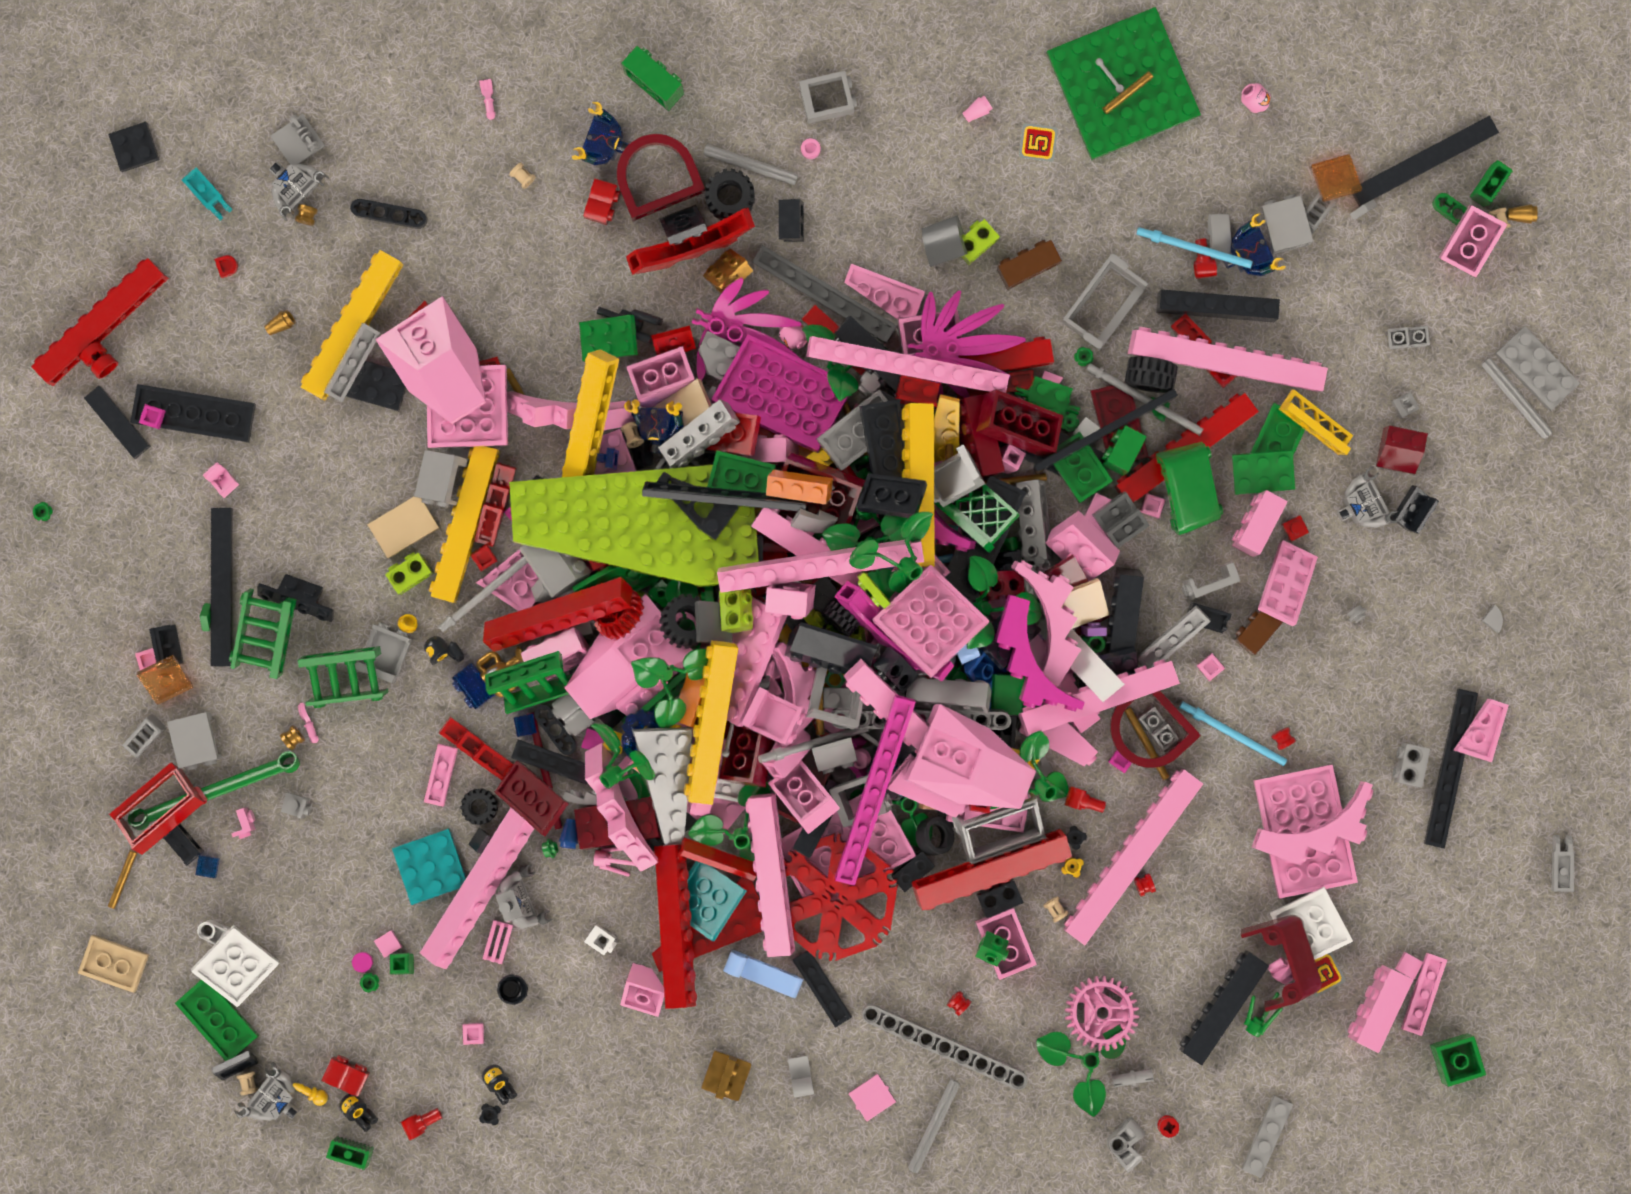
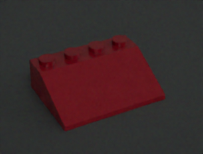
M791 453L786 458L782 471L833 478L831 498L827 504L807 502L806 511L817 514L821 510L838 517L834 525L841 523L851 524L866 480ZM778 509L780 510L779 515L783 518H786L788 515L793 519L798 512Z

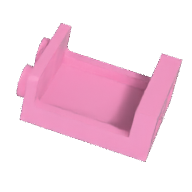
M759 687L741 724L788 747L790 743H794L797 737L796 730L798 726L802 725L806 719V710Z

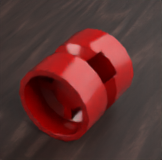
M99 341L90 344L79 356L86 366H91L92 373L98 379L108 376L118 366L117 360L111 354H107V349Z

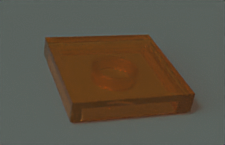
M1350 154L1311 165L1323 202L1361 192L1362 187Z
M174 655L137 672V677L157 705L193 688L192 682Z

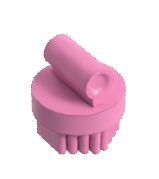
M1281 957L1269 964L1268 970L1276 981L1284 985L1293 981L1294 978L1288 960Z

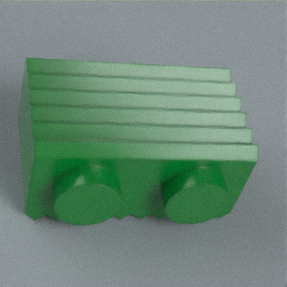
M1496 160L1490 165L1470 195V198L1481 206L1487 207L1498 195L1497 193L1500 192L1513 170L1499 160Z
M338 1135L331 1141L326 1158L365 1170L369 1166L374 1147L366 1146V1144L362 1145L358 1141L347 1140V1138L343 1139V1137Z

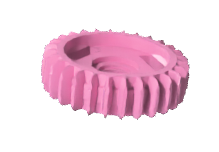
M1095 976L1093 983L1088 978V985L1080 982L1082 989L1080 990L1078 987H1075L1074 990L1077 994H1069L1073 1001H1066V1004L1071 1006L1065 1009V1012L1070 1013L1069 1016L1065 1017V1020H1071L1067 1028L1073 1027L1074 1030L1071 1032V1035L1077 1033L1079 1036L1076 1041L1083 1039L1082 1046L1090 1043L1091 1050L1095 1045H1097L1098 1051H1101L1102 1046L1105 1047L1106 1051H1109L1110 1045H1112L1113 1049H1117L1116 1042L1124 1045L1123 1038L1128 1041L1130 1040L1128 1033H1135L1131 1027L1138 1026V1023L1133 1021L1139 1018V1015L1134 1014L1135 1011L1139 1010V1007H1133L1137 1000H1130L1133 992L1128 994L1125 992L1128 986L1120 988L1121 981L1116 985L1113 984L1114 978L1107 982L1106 976H1103L1102 981H1099L1098 976ZM1104 988L1122 998L1120 1003L1103 994ZM1078 1003H1084V1023H1078L1077 1020ZM1104 1007L1107 1009V1018L1101 1019L1097 1016L1098 1008ZM1120 1025L1122 1031L1105 1040L1103 1033Z

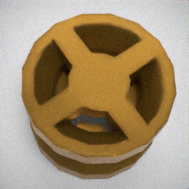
M299 204L297 208L299 212L295 216V221L314 226V215L317 214L318 210Z
M294 725L289 728L288 732L280 734L282 741L290 750L295 749L298 743L305 741L304 736Z

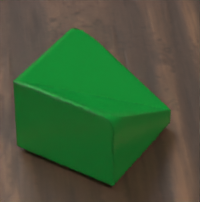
M390 954V975L414 974V954Z

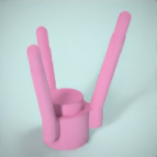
M602 847L601 850H596L594 854V866H600V869L609 870L624 876H630V873L608 865H611V863L636 865L632 861L613 859L612 853L609 852L623 850H619L617 847Z

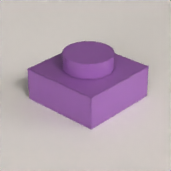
M1089 622L1087 626H1081V634L1086 636H1107V628L1101 626L1099 622Z

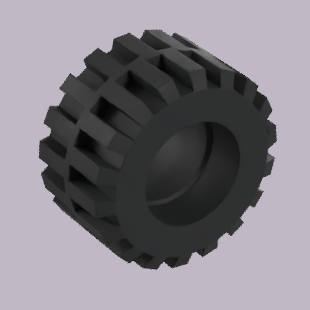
M731 168V171L722 169L723 172L719 173L718 171L714 177H710L709 184H706L705 198L708 209L713 213L714 217H719L723 220L744 208H749V211H752L753 203H755V192L753 184L747 175L744 176L742 171L736 172L735 169ZM726 186H735L741 190L742 197L734 205H725L718 198L721 189Z
M1131 357L1128 360L1124 382L1138 390L1166 393L1172 389L1174 390L1178 366L1170 361L1154 357Z
M682 594L678 598L674 597L661 613L659 624H661L660 631L665 633L663 635L665 640L669 638V643L671 645L676 643L677 648L684 646L685 649H689L691 646L695 647L699 644L696 638V629L692 631L683 630L676 622V614L680 612L690 613L695 618V602L699 601V596L696 595L695 598H692V594H687L686 597Z

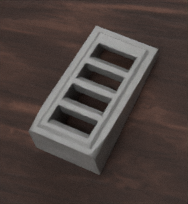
M1319 191L1305 210L1311 234L1315 232L1336 203L1321 191ZM1317 201H1321L1323 204L1327 206V208L1320 205ZM1313 206L1317 208L1319 211H1321L1323 214L1313 209ZM1308 213H1310V214L1313 215L1315 218H1317L1318 221H1316L1314 218H1312L1311 216H1309Z
M150 715L143 720L122 746L137 759L159 737L166 727L154 715ZM143 729H145V730L151 735V737H149V736L143 731ZM138 735L145 741V744L137 737ZM134 741L141 748L138 750L131 742Z

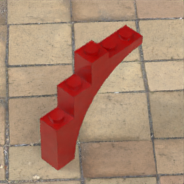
M744 208L706 227L707 231L701 236L686 238L680 244L673 243L670 245L669 241L639 248L628 254L626 259L632 275L667 269L679 261L698 258L710 250L726 248L738 241V237L754 228L755 225L749 208Z

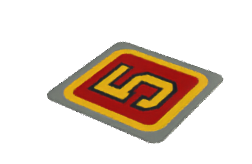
M1023 124L1019 157L1053 162L1058 129L1050 126Z
M1332 952L1315 959L1322 982L1321 989L1313 994L1315 997H1318L1344 983L1346 979Z

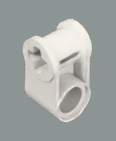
M207 920L199 925L197 933L201 939L215 944L231 927L214 920ZM205 925L212 927L213 932L211 935L205 933Z

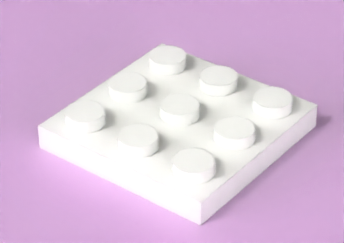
M1325 887L1270 912L1273 920L1288 915H1296L1302 920L1314 959L1353 942Z
M233 925L193 966L191 971L238 1007L277 967L279 960Z

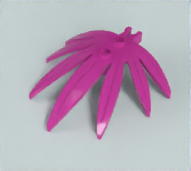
M742 277L732 282L723 290L716 300L711 313H704L703 310L696 309L697 314L708 320L692 319L693 324H701L705 328L698 349L707 331L739 347L741 346L736 341L743 344L746 336L749 334L801 359L791 349L771 336L743 326V324L761 327L801 326V322L768 313L735 315V312L755 304L769 294V290L751 292L729 305L743 284ZM698 351L697 376L702 381L706 373V367Z
M958 290L945 304L935 326H933L936 313L935 299L933 293L929 292L921 319L923 343L918 345L907 344L908 348L923 349V352H916L911 356L1007 374L991 365L959 358L958 356L988 354L1005 350L1025 342L1026 338L1012 335L987 334L957 339V336L970 332L992 319L1004 308V304L978 311L954 325L947 332H944V328L956 312L961 291ZM940 383L937 402L939 401L940 394L943 395L942 383ZM948 384L963 398L970 397L965 387Z

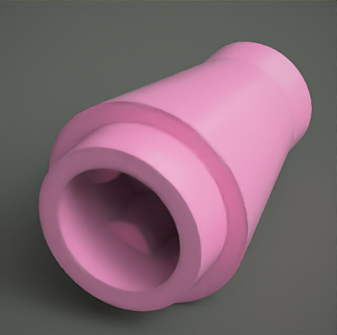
M985 96L978 97L963 112V115L969 123L972 120L989 114V111L993 108Z

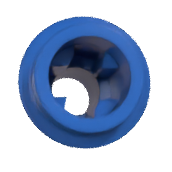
M566 819L559 839L560 847L576 849L578 834L575 820Z

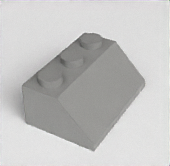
M526 545L519 549L551 597L573 589V586L587 579L591 574V571L581 558Z

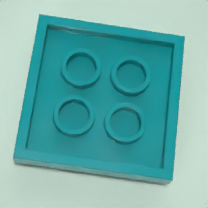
M450 828L392 848L411 905L459 889L466 880Z
M696 861L689 871L687 880L690 892V926L711 941H715L747 890L716 868Z

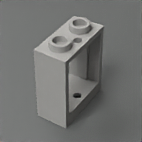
M845 71L799 81L808 124L854 113V107H857L855 95L850 93L849 88H852V81L850 76H846ZM842 80L847 105L814 112L809 87Z
M868 775L836 785L829 790L831 797L840 807L837 812L843 828L852 825L854 815L844 790L866 783ZM885 793L878 816L892 809V800L889 794Z

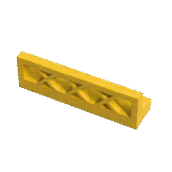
M1296 390L1290 391L1279 410L1337 455H1347L1351 450L1347 445L1353 435ZM1294 397L1299 400L1300 409L1291 402ZM1311 409L1314 411L1315 420L1307 415L1305 410ZM1320 421L1328 422L1330 431L1321 426ZM1341 432L1346 437L1341 441L1335 436V433Z

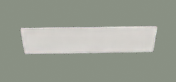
M1045 618L1038 626L1042 629L1040 635L1047 641ZM1071 629L1065 639L1070 637L1078 642L1076 646L1081 651L1070 668L1104 702L1125 684Z

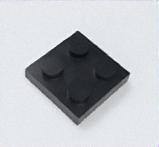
M147 122L108 134L121 172L160 160Z

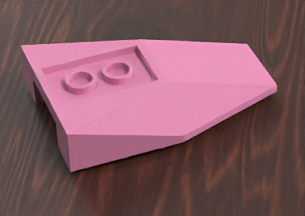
M443 296L376 339L407 390L451 424L486 403L477 349Z
M646 594L641 597L644 606L642 610L643 615L639 618L641 622H637L636 628L631 630V634L626 633L624 638L620 637L618 640H611L599 634L565 686L566 691L589 719L616 710V703L638 685L634 678L631 661L655 657L665 660L669 666L673 664L677 668L684 669L683 659L692 649H685L684 646L677 648L676 643H673V645L669 643V638L665 640L663 637L665 633L660 631L661 624H659L661 612ZM673 671L672 678L676 676L679 672Z
M934 704L927 721L930 725L915 760H911L903 780L958 804L1021 809L1036 771L990 728L941 704Z

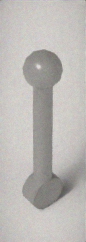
M1096 59V65L1103 69L1115 85L1116 92L1121 93L1124 90L1123 85L1117 83L1103 64V59Z
M733 723L730 724L725 749L722 751L723 757H728L730 754L728 750L734 728Z

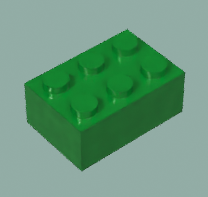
M636 46L621 63L624 74L669 112L684 95L683 85L681 84L682 80L673 73L671 75L666 71L667 67L658 60L656 62L651 58L652 54L644 47L641 49Z

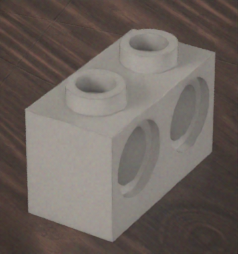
M1402 743V746L1398 747L1396 755L1399 758L1398 765L1394 767L1392 777L1395 778L1394 782L1422 788L1430 749ZM1411 750H1414L1416 753L1413 761L1408 758V753ZM1409 769L1412 777L1406 780L1404 772Z

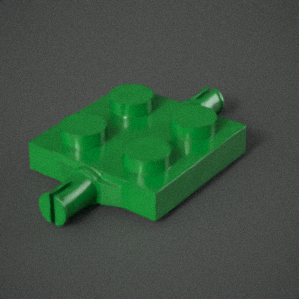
M1034 376L1032 385L1028 390L1019 387L1015 389L1017 391L1014 392V395L1024 397L1025 401L1064 416L1067 412L1079 414L1080 407L1070 404L1073 388Z

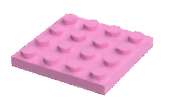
M506 365L480 366L486 403L455 423L451 424L427 406L428 448L508 445Z
M932 565L891 601L890 605L873 618V622L931 678L989 623V620Z

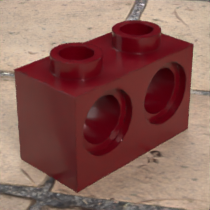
M1015 570L997 571L998 582L994 586V590L990 587V592L985 597H987V600H1000L999 596H1005V599H1007L1008 594L1017 596L1019 593L1025 592L1024 577ZM1010 581L1012 582V589L1009 587ZM979 591L980 596H981L985 591Z

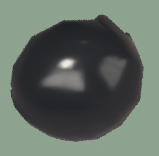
M509 974L498 983L497 994L505 1004L516 1005L527 997L528 984L519 975Z

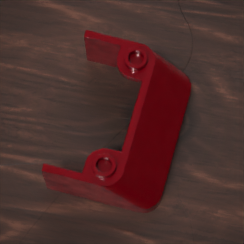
M1288 915L1241 929L1242 938L1262 933L1263 939L1268 945L1276 946L1283 944L1295 981L1283 987L1282 997L1265 1001L1266 1012L1296 1004L1321 989L1322 982L1302 920L1298 916Z

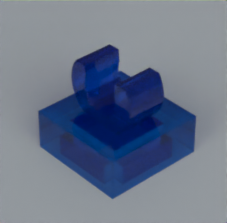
M607 448L606 454L597 453L596 461L605 463V468L609 470H617L619 450Z

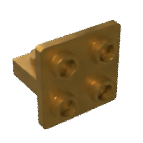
M729 249L722 253L713 265L707 268L703 277L721 294L728 285L740 277L744 280L753 270L747 264L748 261L744 257Z
M715 1050L701 1088L715 1093V1097L721 1100L726 1097L739 1101L752 1064Z

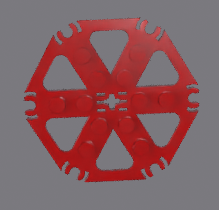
M840 832L836 837L837 841H835V833L821 837L815 848L828 846L831 849L828 876L798 852L795 853L791 850L788 852L792 857V861H787L784 858V865L787 866L785 867L786 877L794 876L813 892V894L789 902L794 940L815 958L817 956V949L820 950L818 953L819 959L822 958L824 952L829 953V961H832L834 953H836L835 961L874 948L879 945L878 943L881 944L883 940L879 937L878 933L883 932L885 935H888V929L891 931L898 884L890 886L898 881L897 878L893 880L888 878V874L893 873L894 870H884L891 867V865L869 847H867L865 857L875 864L876 870L857 877L855 885L835 881V875L846 841L841 839ZM884 892L887 895L885 916L882 919H878L857 900ZM830 893H839L840 895L838 896V898L840 900L838 901L836 899L835 901H832V895ZM822 913L819 937L816 942L808 941L795 930L794 925L797 921ZM842 918H845L864 934L865 940L862 943L848 948H841L839 946Z

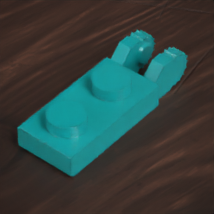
M197 167L182 179L184 184L208 210H211L220 221L223 219V216L213 206L220 202L229 213L233 210Z

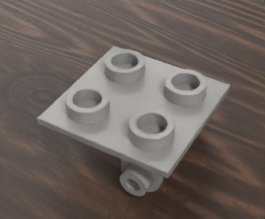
M303 114L299 117L293 115L290 117V123L271 135V138L289 164L294 166L325 147Z

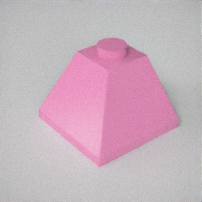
M633 963L620 1005L658 1017L664 999V986L651 968Z

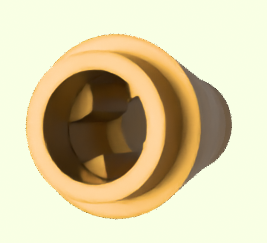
M1529 204L1508 208L1507 220L1529 224L1537 222V206Z
M286 310L280 311L264 327L271 336L292 328L296 322L290 311Z

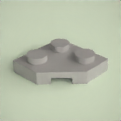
M709 331L706 332L698 351L703 359L707 375L721 382L740 347Z

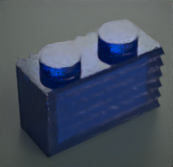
M470 663L452 677L454 680L452 685L458 692L462 691L466 696L464 701L469 708L474 707L476 710L496 695H489L486 692V684L480 676L481 673L473 663Z

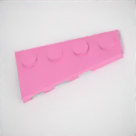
M853 264L850 265L844 282L896 319L916 316L925 294L923 290Z

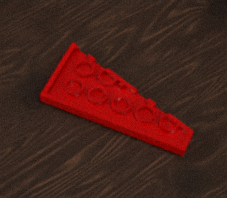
M742 877L736 882L747 892L715 941H711L691 926L694 958L762 932V912L758 909V901L760 899L752 880ZM660 946L652 953L659 972L663 971Z

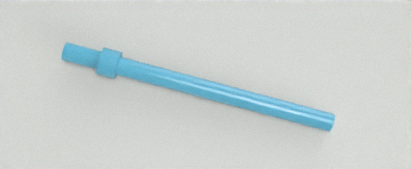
M1141 227L1137 230V235L1149 238L1152 242H1163L1250 269L1253 261L1164 235L1158 230L1151 231Z
M1184 701L1181 702L1179 708L1191 714L1192 718L1197 721L1202 720L1282 766L1286 764V758L1205 714V711L1199 707L1195 708Z

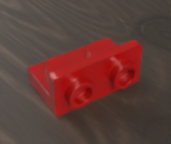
M690 325L651 335L657 355L682 346L684 352L696 349Z
M900 375L895 399H900V404L904 405L913 402L934 404V407H937L938 403L936 401L940 383Z

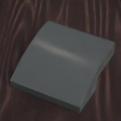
M958 215L922 228L924 247L930 267L968 254L962 238L964 232Z
M1122 492L1092 514L1109 540L1117 548L1150 526L1126 492Z
M696 601L697 642L711 643V640L733 643L732 633L721 631L720 602Z

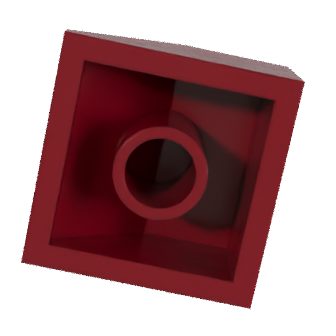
M1390 425L1383 428L1376 467L1415 475L1425 452L1428 433Z

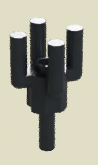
M602 307L597 309L598 315L607 318L634 315L636 339L648 344H653L652 336L640 332L644 321L659 326L663 323V318L636 309L632 311L622 309L620 313Z

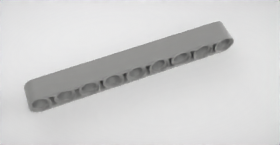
M835 708L831 713L836 715L841 713L848 717L850 709ZM862 709L861 714L865 715V720L859 723V727L855 729H884L886 719L882 723L875 722L876 714L873 712L874 709ZM913 709L918 714H924L926 717L925 721H928L932 709ZM989 709L988 714L955 711L975 722L977 716L985 715L986 719L981 724L991 730H1004L1011 724L1010 716L1003 709ZM999 715H1005L1006 717L1002 724L996 723V718ZM833 724L834 727L839 729H851L837 724Z
M867 1004L862 1010L865 1022L1013 1089L1021 1090L1028 1083L1027 1076L1021 1069L876 1004ZM868 1009H875L877 1015L874 1018H868L865 1015ZM887 1017H893L895 1023L893 1026L888 1027L884 1024V1020ZM906 1025L913 1027V1032L909 1035L902 1032L903 1027ZM925 1033L932 1036L931 1041L928 1043L921 1041V1036ZM942 1042L950 1044V1048L947 1051L939 1049V1045ZM961 1050L968 1051L967 1058L959 1059L957 1057L958 1052ZM979 1058L986 1059L987 1062L984 1067L976 1066V1061ZM999 1066L1005 1068V1072L1001 1076L994 1074V1070ZM1015 1075H1022L1023 1081L1020 1084L1013 1083Z

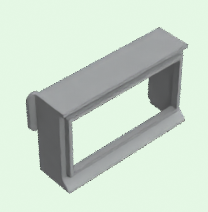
M1111 254L1066 314L1062 324L1069 327L1100 351L1145 291L1148 283L1130 271L1128 263L1117 255ZM1113 269L1136 287L1097 339L1072 320L1108 271Z
M823 667L817 668L806 717L820 719L851 728V730L859 727L863 702L860 700L859 697L861 695L857 691L853 693L848 717L818 710L827 669Z
M1027 793L1028 799L1024 800L1021 809L1003 807L991 811L989 814L985 813L965 821L959 814L956 818L952 816L955 832L961 835L965 855L971 864L1046 838L1037 803L1038 798L1033 793ZM1031 808L1035 828L973 849L968 830Z

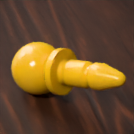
M293 1083V1087L298 1092L308 1096L307 1099L309 1101L312 1100L315 1105L322 1106L327 1102L328 1094L326 1091L317 1090L316 1087L311 1089L300 1083Z

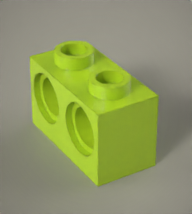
M985 219L981 222L979 220L974 222L969 227L971 230L966 235H962L964 243H970L973 246L972 251H967L968 254L961 256L968 265L981 256L1000 238ZM984 230L987 232L988 237L982 239L978 236L977 232Z
M412 552L404 558L406 561L400 565L396 563L388 568L389 572L385 576L398 595L404 594L434 574L421 553L415 554V552ZM419 561L422 565L421 570L414 572L412 566L415 562ZM400 572L405 575L402 583L396 581V575Z
M741 589L721 593L719 591L721 631L737 633L753 630L751 590Z

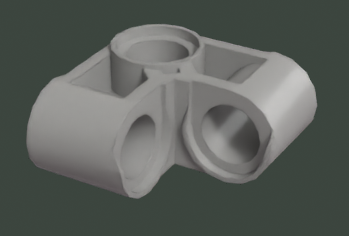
M1132 1117L1126 1119L1106 1140L1108 1149L1128 1173L1143 1160L1132 1145L1145 1135L1143 1129ZM1120 1139L1121 1146L1114 1149L1112 1147L1113 1141Z

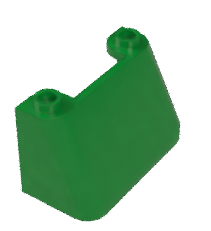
M1203 442L1156 453L1157 463L1161 464V474L1164 476L1170 503V516L1173 518L1170 519L1171 528L1177 535L1186 534L1220 520L1221 515H1223L1222 505L1218 503L1209 458L1212 457L1211 450Z

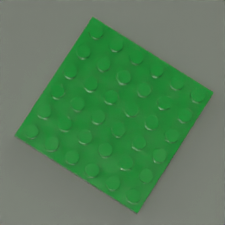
M1156 7L1046 52L1091 160L1201 115ZM1096 59H1103L1105 67L1117 83L1123 85L1124 90L1148 71L1153 75L1150 81L1108 114L1104 113L1102 108L1121 93L1116 92L1115 85L1103 69L1096 65Z

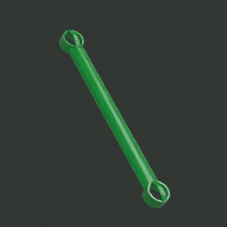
M286 751L276 760L200 789L208 801L282 772L293 773L299 768L300 760L294 752ZM295 757L294 763L283 764L287 758ZM187 794L145 810L141 808L134 809L128 816V823L135 830H143L151 822L163 816ZM145 814L143 821L134 822L138 815Z

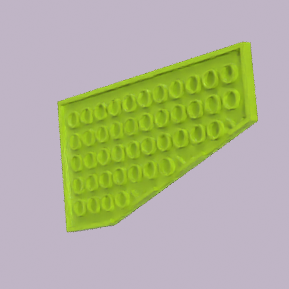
M713 465L509 482L514 543L622 567L661 578L681 581L699 587L719 585L718 568L759 562L757 532L751 526L755 520V507L737 505L739 509L715 541L701 532L672 499L642 496L645 482H657L663 472L689 484L707 487ZM682 500L685 504L690 503V501ZM696 502L694 510L701 518H706L714 505L713 503Z

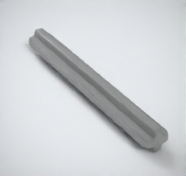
M709 144L705 146L704 155L792 185H795L798 175L796 173Z
M1491 358L1484 361L1482 367L1540 436L1544 439L1552 434L1550 427Z
M955 1080L949 1081L908 1166L909 1170L913 1173L919 1172L960 1087V1084Z

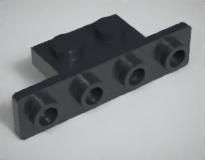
M285 574L278 589L261 583L257 586V595L263 600L281 604V602L289 597L297 599L295 610H298L300 613L315 616L321 621L332 622L334 619V610L332 608L317 604L323 592L322 586Z
M832 780L827 781L824 787L830 796L829 790L838 785ZM833 815L809 834L803 828L793 846V850L806 858H810Z

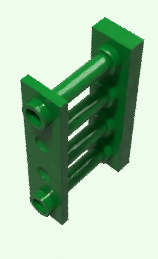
M250 588L242 593L240 597V605L242 607L234 650L231 651L229 657L231 662L230 668H237L241 662L268 668V671H270L269 678L278 679L282 676L297 599L289 597L281 602V604L254 598V589ZM251 605L278 611L281 614L280 621L276 623L250 617ZM247 625L275 630L277 638L272 642L247 636ZM244 643L271 649L274 652L273 659L269 661L243 655Z
M380 646L304 655L297 660L299 668L306 667L309 670L314 696L306 702V706L321 708L330 703L371 699V701L382 700L389 691L388 688L379 689L374 661L382 654ZM358 660H363L366 663L371 691L360 692L355 663ZM344 662L347 665L352 693L341 694L336 671L337 663ZM318 665L328 667L333 695L322 696L317 673Z
M556 651L485 674L486 692L489 695L500 692L504 696L505 713L509 714L568 695L569 693L566 691L565 686L573 674L566 675L563 672L562 654ZM554 674L558 677L557 679L548 681L545 678L547 676ZM535 680L540 683L533 687H529L527 684ZM516 686H519V688L521 689L520 691L511 693L508 690Z

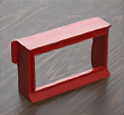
M169 763L109 815L120 828L131 849L143 855L201 805L205 804L207 797L200 787L192 785L181 768L178 769V766ZM172 775H175L187 795L138 837H135L133 831L122 817Z

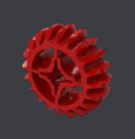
M632 590L631 608L594 619V626L600 634L611 640H618L620 637L624 638L626 633L631 634V630L636 628L637 622H641L639 618L643 615V600L636 591Z

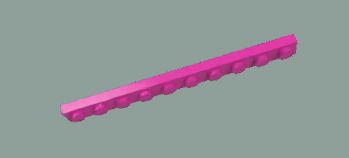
M899 695L894 696L835 875V881L851 885L856 883L916 703L915 699Z

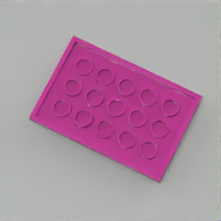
M748 334L714 393L711 403L714 404L721 399L729 403L735 413L758 415L761 417V427L777 435H786V438L792 440V442L818 453L821 445L816 438L834 425L849 396L839 402L828 382L827 371Z

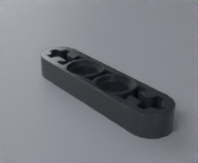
M356 199L350 206L351 212L356 217L415 229L424 228L427 224V216L418 209L365 199ZM360 204H362L364 208L370 209V216L368 215L369 212L365 210H361L360 213H358L355 207L360 206ZM377 207L384 208L385 213L382 217L374 215ZM396 211H403L404 217L402 220H394L393 215ZM408 212H411L409 215L414 218L420 215L423 221H419L416 224L414 220L408 219Z

